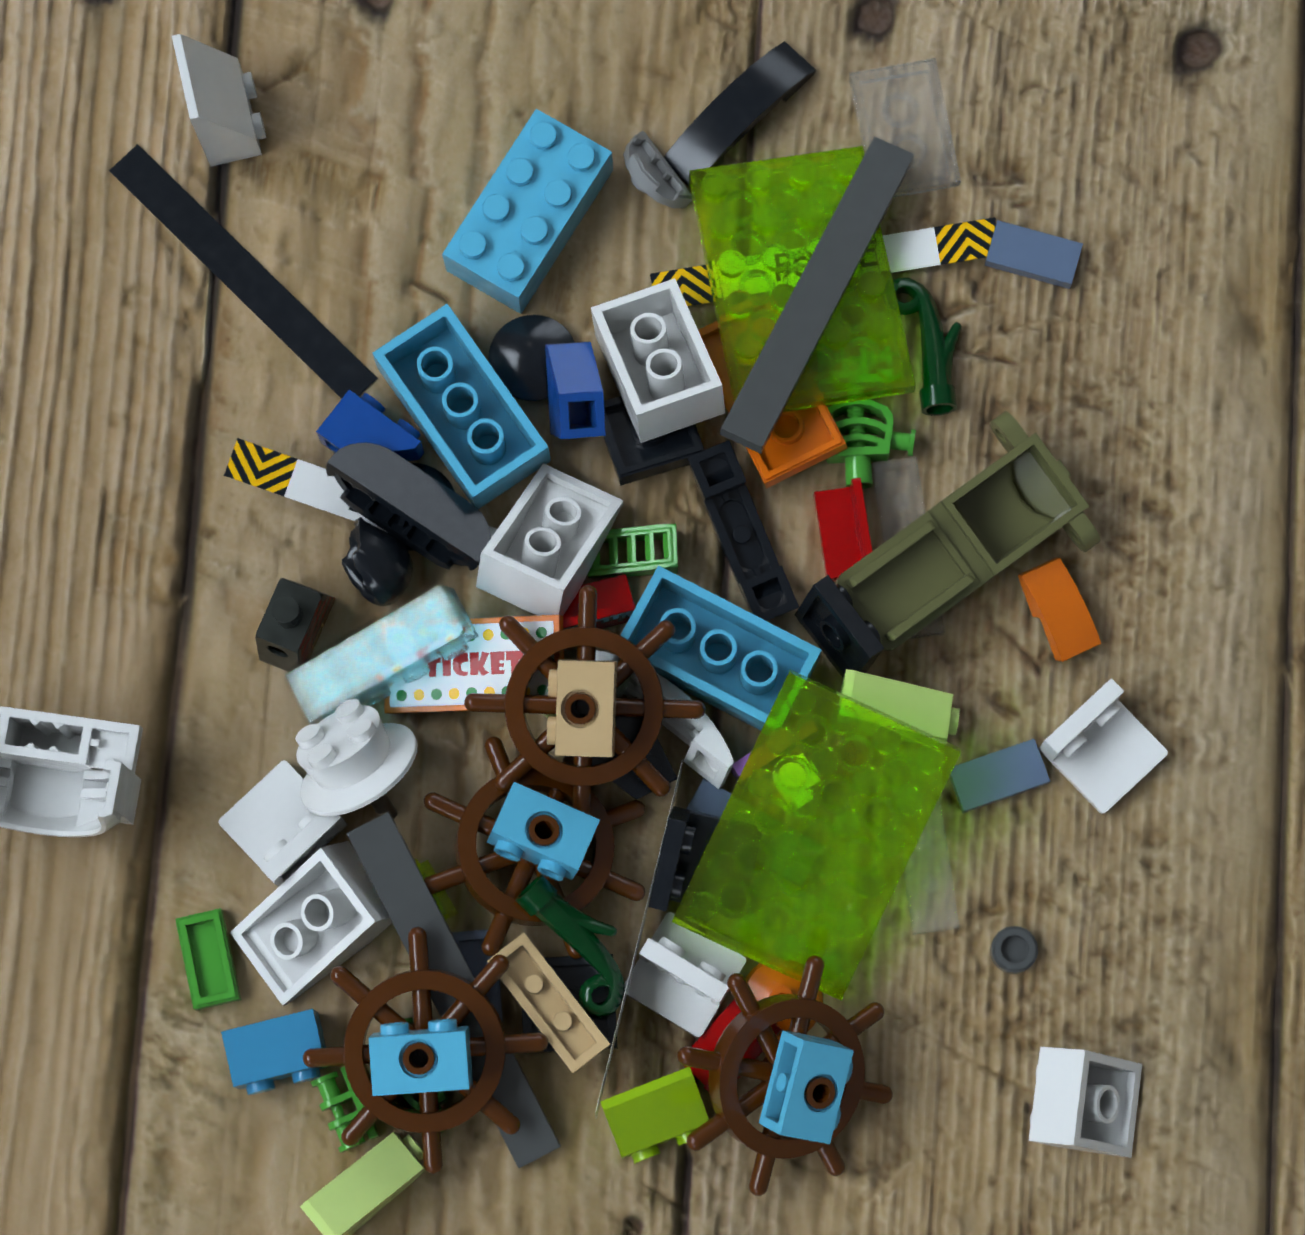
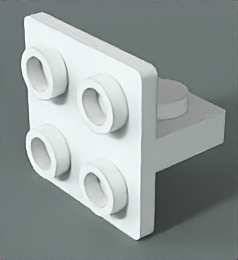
M668 912L653 937L647 939L639 953V960L633 968L627 995L699 1038L705 1032L729 992L727 986L729 976L741 972L746 963V958L674 913ZM627 978V980H626L625 983H624L625 989H626V985H627L628 978Z

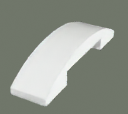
M596 650L595 660L619 662L621 660L615 654ZM635 673L616 689V698H620L624 694L628 698L637 696V698L644 699L641 685ZM657 673L664 699L692 700L681 689ZM706 713L699 719L663 718L662 725L690 746L683 762L717 789H720L730 773L734 760L722 735Z

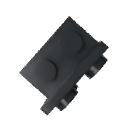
M673 806L667 822L648 907L667 911L672 900L738 917L742 916L747 902L763 829L759 826Z

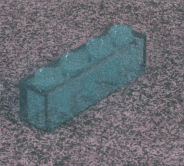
M438 585L292 670L285 676L308 722L317 724L327 716L335 713L337 707L349 699H358L361 704L365 702L367 706L382 701L391 694L389 689L391 686L402 680L405 683L416 681L430 672L428 665L442 657L444 661H448L466 652L469 649L467 643L477 638L478 634L455 589Z

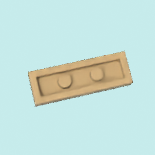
M524 932L494 955H504L508 958L509 968L500 980L540 1032L546 1035L550 1045L573 1074L610 1046L605 1036Z

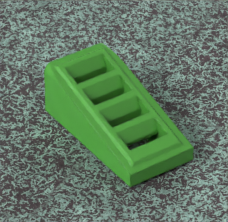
M656 524L611 529L604 543H609L610 565L601 566L599 551L588 572V578L615 577L626 574V576L653 575L658 565L674 574H678L676 524ZM654 540H663L664 559L655 560ZM636 541H645L646 561L637 562ZM618 542H627L628 563L619 564Z

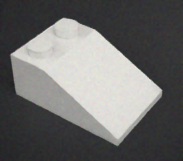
M182 34L173 35L172 40L190 121L210 166L262 155L259 140L266 138L261 113H252L250 99L257 98L252 73H243L238 58Z
M543 463L481 552L476 587L536 616H563L578 594L623 506L624 500Z
M349 841L318 849L241 921L230 934L282 1006H285L328 975L334 967L340 966L372 942L392 921L355 849Z

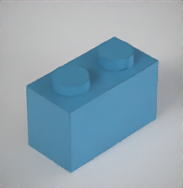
M314 1009L221 1032L233 1087L237 1089L246 1088L248 1095L271 1091L275 1089L274 1081L292 1077L293 1084L321 1077L319 1069L327 1068H310L303 1062V1054L306 1050L326 1048L319 1013Z

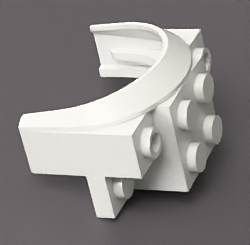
M0 706V827L47 836L91 837L106 832L118 823L134 825L141 779L135 774L143 728L140 725Z

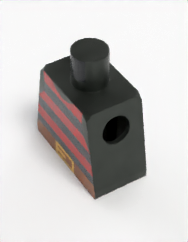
M281 578L256 632L255 639L260 661L302 677L334 604L335 597L297 582ZM275 648H279L285 653L277 651Z

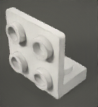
M1112 678L1046 738L1039 748L1042 754L1101 814H1105L1168 754L1166 748L1118 700L1124 693V690Z
M285 760L275 766L218 821L219 825L278 887L318 849L325 847L347 826L340 815L319 816L307 810L300 796L301 785L304 779Z

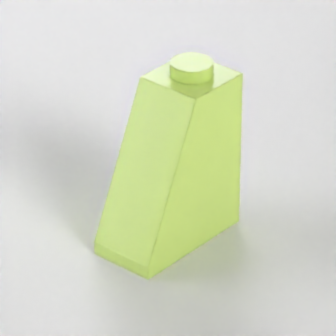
M846 669L841 686L835 730L944 747L948 734L956 735L960 708L952 707L953 694Z
M392 1132L305 1201L300 1208L323 1235H352L426 1171L424 1164L421 1162L423 1159V1149L410 1134L402 1139L398 1133Z

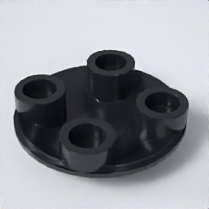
M541 315L521 316L506 323L496 333L490 345L488 360L513 397L525 401L548 399L545 344L574 343V340L569 331L552 318Z

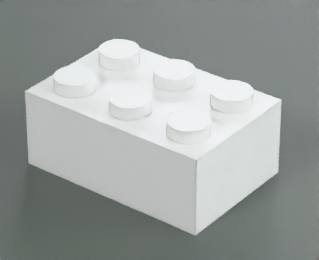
M675 278L591 307L596 339L640 443L725 414L723 385Z

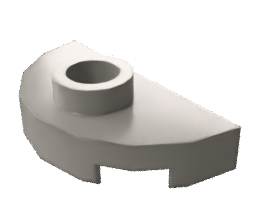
M642 131L635 135L626 145L623 154L626 168L631 175V181L634 186L660 204L671 208H686L694 199L692 194L647 134Z

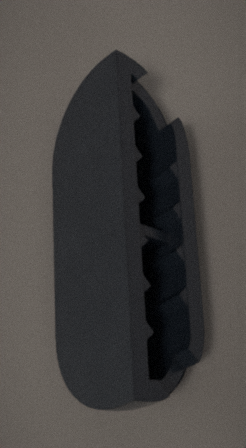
M373 443L350 444L339 449L329 459L326 465L327 476L335 477L340 487L344 490L340 498L350 508L442 568L450 570L453 564L468 566L471 571L479 566L481 552L490 541L491 533L485 517L472 503L392 450Z

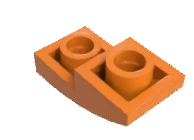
M1056 557L1018 575L1033 617L1040 618L1055 660L1063 662L1102 644L1087 606L1061 558Z

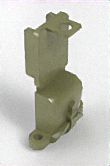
M1004 411L990 422L993 433L1008 453L844 571L836 579V584L843 586L849 593L853 601V608L862 620L869 621L877 629L884 651L896 649L1061 527L1073 543L1083 552H1087L1101 541L1097 530L1083 512L1090 506L1069 479V476H1071L1069 471L1060 460L1056 461L1037 433L1028 437L1017 420L1009 412Z

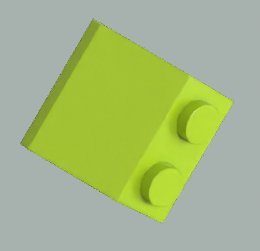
M690 1067L600 1101L622 1159L632 1156L634 1164L661 1154L658 1145L676 1139L678 1146L687 1144L688 1135L709 1120Z

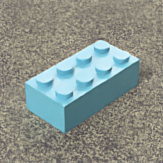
M535 109L442 253L446 271L522 314L613 171L612 151L542 111Z
M445 304L372 352L376 366L467 498L477 509H480L540 469L543 463L547 464L551 461L548 445L448 304Z
M658 565L621 636L637 645L661 621H671L675 626L674 635L649 658L656 672L679 689L772 737L782 732L820 660L822 649Z

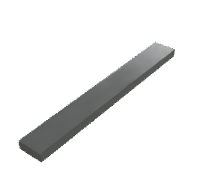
M874 136L721 427L720 435L758 453H762L900 188L915 154Z
M390 811L346 833L408 954V933L414 927H421L427 934L429 969L451 972L472 982L475 977L440 908L428 889L424 877ZM431 990V999L440 1017H442L457 999L443 992ZM472 1012L458 1026H469L470 1037L484 1036L480 1024ZM506 1054L503 1074L492 1096L520 1121L521 1126L516 1134L509 1135L499 1127L498 1129L518 1168H521L561 1147V1144L515 1054ZM486 1055L471 1056L472 1079L477 1083L483 1072Z

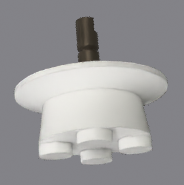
M354 698L340 704L335 713L327 716L319 723L307 725L297 733L295 738L299 745L296 753L297 762L307 772L301 785L300 796L307 810L319 816H337L353 812L371 804L377 814L390 811L393 819L396 818L398 812L386 793L404 777L415 760L418 747L417 739L408 727L397 723H382L379 713L375 708L362 705L358 699Z

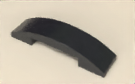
M785 41L779 44L746 69L705 108L665 154V160L677 176L694 191L724 162V155L781 100L786 102L816 73V69Z
M730 440L688 456L687 460L702 501L750 612L768 621L799 608L784 569L778 563L747 489V481Z

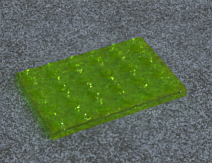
M863 146L689 170V183L734 402L865 155ZM879 226L783 412L814 408L823 404L827 406L914 393L916 382L881 226Z
M790 669L674 914L672 922L800 982L806 960L813 955L819 956L824 961V970L818 990L841 1001L961 754V748Z

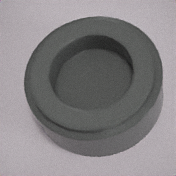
M1019 926L1006 927L998 932L991 942V959L996 967L1005 973H1022L1029 969L1036 961L1038 955L1037 941L1032 933L1025 928Z

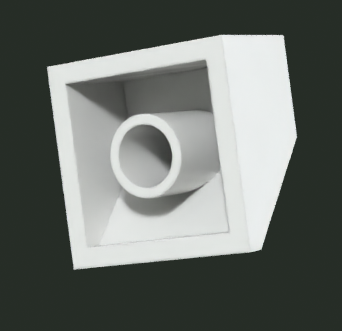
M1040 1047L1036 1068L1033 1109L1030 1115L1029 1141L1055 1147L1131 1158L1142 1064L1088 1050Z

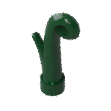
M911 278L894 279L886 285L883 291L885 307L896 315H909L917 311L919 313L923 388L919 391L922 413L930 416L951 413L957 409L955 387L952 385V365L956 343L962 326L959 322L954 323L946 337H944L940 315L930 292L922 283ZM905 293L911 296L913 300L903 303L896 298V295Z
M541 874L524 888L515 901L530 916L535 915L599 973L586 980L580 987L578 994L579 1004L591 1016H609L622 1003L625 993L624 979L617 963L595 934L612 937L617 934V929L612 925L586 915L570 905L557 893L558 890L546 877ZM600 986H608L609 995L606 1000L601 1003L594 1002L591 997L593 990Z

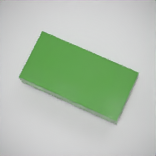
M219 908L176 918L193 1009L197 1011L241 1000L223 910Z

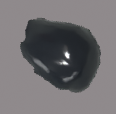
M360 517L355 520V528L351 531L349 537L350 549L341 563L352 584L366 600L378 606H388L395 603L408 587L413 572V561L404 543Z

